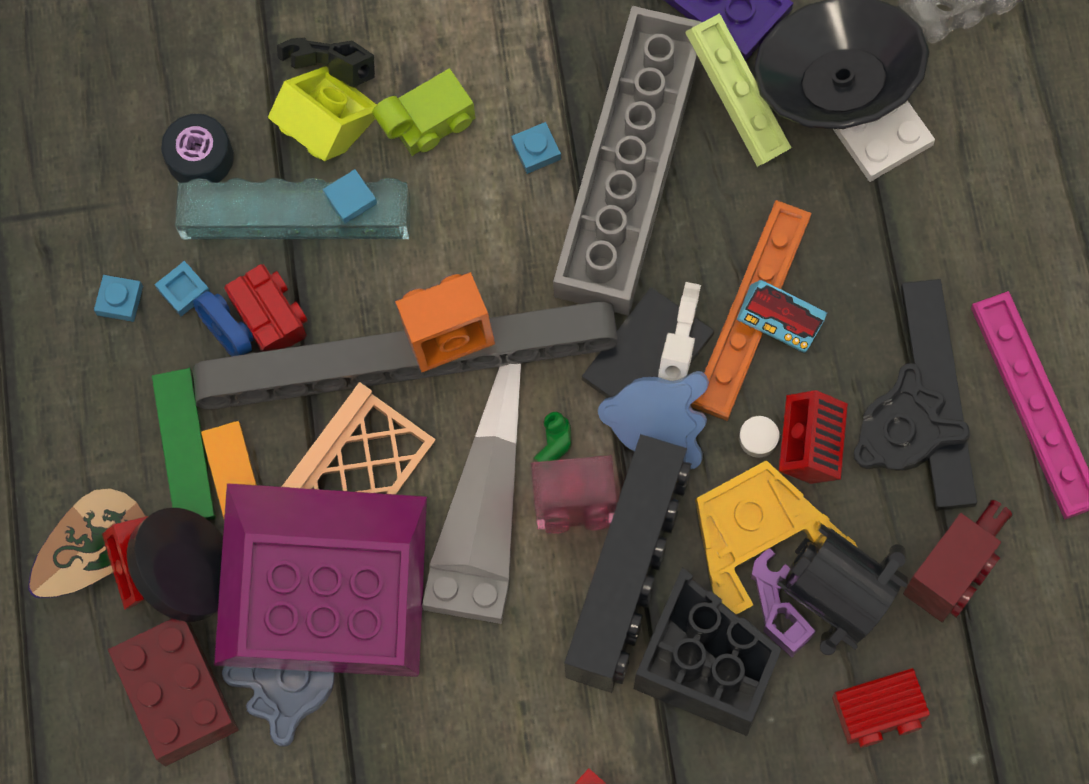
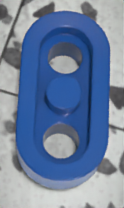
M206 291L193 299V305L198 316L231 356L245 355L252 351L251 342L254 340L252 333L243 322L237 323L230 315V308L220 294L213 295L211 292Z

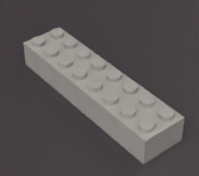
M636 6L631 7L553 280L555 298L579 304L608 302L612 304L614 312L629 316L699 62V57L685 32L702 23L701 21Z

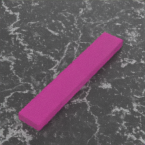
M1009 291L972 304L971 310L1064 520L1089 511V468Z

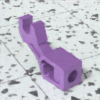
M768 548L754 561L751 579L756 582L765 624L763 632L788 655L793 657L813 638L815 630L790 602H780L779 592L781 587L776 582L779 576L786 580L790 568L785 564L778 572L770 571L767 568V562L774 558L775 553ZM778 613H784L785 618L793 623L784 634L776 628V624H772Z

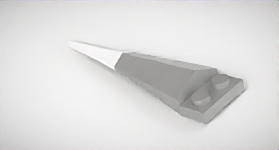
M508 364L499 367L430 563V571L422 603L424 611L502 624L510 579L521 364Z

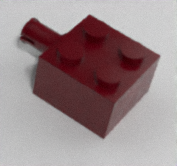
M990 500L987 508L976 522L960 513L914 574L903 595L942 623L949 614L957 618L977 590L971 585L972 582L980 586L1001 558L994 553L1001 544V541L996 536L1012 517L1011 511L1005 506L998 517L994 519L993 516L1001 506V503L996 500Z

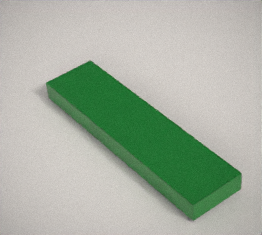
M190 368L152 375L172 508L187 509L201 515L208 521L215 520L216 515L209 471L201 434L202 428L195 400L193 373Z

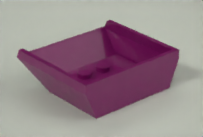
M227 483L214 666L418 677L427 497Z

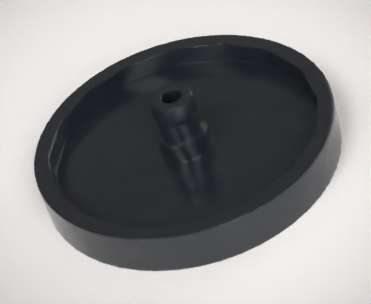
M165 508L152 513L134 529L128 542L127 563L136 588L153 608L172 619L195 622L212 616L218 611L223 535L210 521L187 509Z

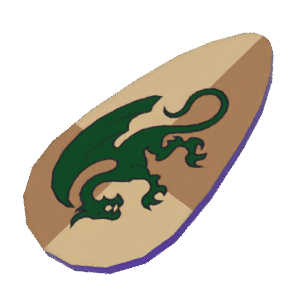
M113 489L94 490L80 498L62 517L39 550L31 568L28 589L31 595L36 598H55L71 594L112 574L113 569L102 533L113 524L145 517L138 503L126 493Z

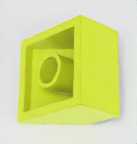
M324 66L284 81L268 118L279 126L281 132L295 138L304 145L312 156L327 161L345 153L375 120L372 110L377 104L356 88L331 76L329 68Z

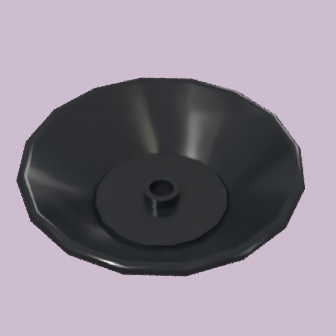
M823 0L805 5L776 24L760 44L753 72L760 96L779 116L808 128L846 129L877 121L905 104L925 77L930 51L921 26L900 7L880 0Z

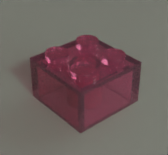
M612 455L531 463L537 530L545 529L546 533L558 534L569 531L570 526L585 525V528L588 530H600L609 527L617 506Z

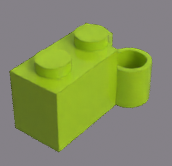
M450 68L399 98L391 96L382 100L372 110L373 116L389 139L399 137L411 156L420 151L427 152L438 145L440 139L452 132H462L470 126L472 120L476 119L473 101Z

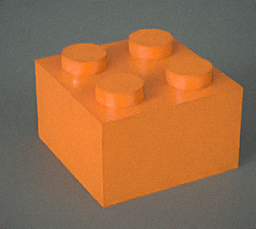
M471 272L465 275L455 274L448 276L439 285L426 290H412L405 294L402 299L395 301L405 333L421 372L428 371L495 344L489 315Z

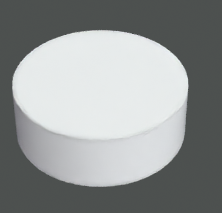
M755 416L746 420L739 434V442L742 449L748 455L757 458L770 455L776 449L779 441L777 425L771 419L764 416Z

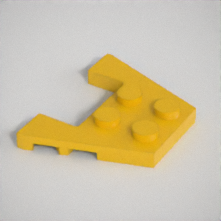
M767 460L695 499L712 592L721 598V603L736 615L753 606L750 597L735 572V567L800 531H804L808 538L815 542L821 535L818 531L820 523L827 528L833 529L857 547L856 543L849 536L846 537L829 521L830 519L825 514L819 512L803 497L804 495Z

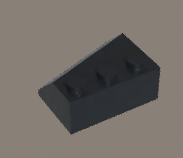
M682 567L636 672L633 689L748 736L779 658L781 648L744 617H738L721 603V598L711 590L708 592L693 579L692 574Z

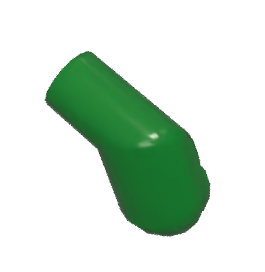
M551 412L544 418L543 423L546 428L547 445L533 457L535 463L545 472L557 463L572 446L571 425L568 419L559 412Z

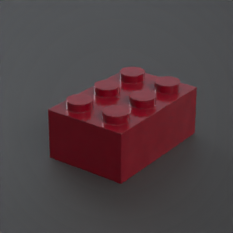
M170 619L107 649L156 760L165 767L239 731L190 622Z

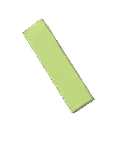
M720 13L686 31L685 33L757 167L791 149L792 147L770 106L760 96L756 80Z

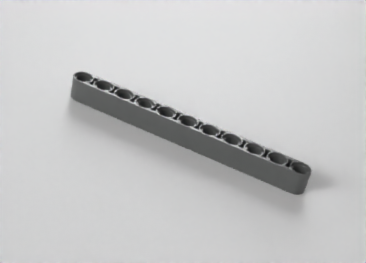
M591 302L492 317L489 319L495 341L494 345L425 372H421L405 331L201 361L193 366L196 406L202 409H220L354 389L359 382L367 387L501 367L508 364H521L601 352L618 345L614 310L612 304L608 302Z

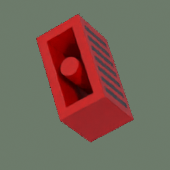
M817 390L786 395L779 472L810 484L841 480L848 403Z

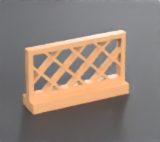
M359 382L282 487L318 489V481L322 475L339 472L342 491H347L344 471L367 468L370 489L356 492L396 495L436 439L372 394V390ZM373 407L387 416L389 431L366 434L364 419ZM393 421L403 429L394 430ZM360 425L361 435L352 436ZM412 434L423 442L416 454L398 456L395 436ZM390 437L393 458L371 461L368 440ZM363 441L366 462L343 465L341 450L346 443ZM337 456L338 466L328 468ZM409 462L401 473L400 463ZM395 464L397 476L395 483L392 486L375 488L372 467Z

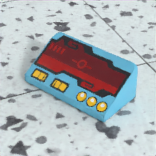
M759 280L749 286L737 320L805 353L823 324L827 313L765 281Z

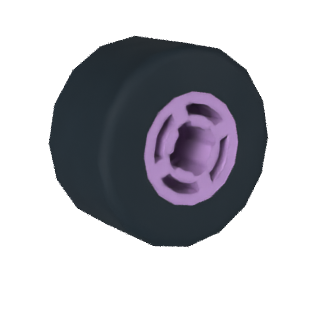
M189 114L180 117L168 126L162 137L161 151L171 175L179 183L190 188H207L219 183L227 176L233 165L234 151L227 132L215 118L208 115Z

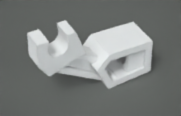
M685 282L677 317L675 334H667L661 357L659 378L675 381L688 375L695 338H691L689 335L701 287L699 284Z

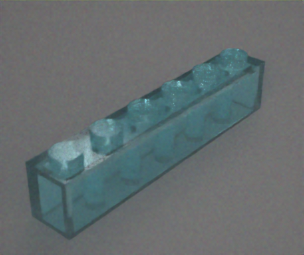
M196 178L190 180L189 183H178L175 226L182 239H409L411 197L408 183L401 182L398 179L384 178L379 182H365L376 198L377 204L344 224L323 193V189L333 182H325L317 178L305 179L303 182H287L279 178L267 179L265 182H249L245 179L234 178L229 179L227 183H212L207 179Z

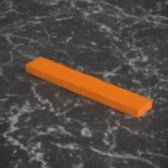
M778 200L775 201L704 372L709 380V386L705 393L691 404L692 408L728 421L763 336L762 332L737 320L749 286L762 280L782 289L812 213Z

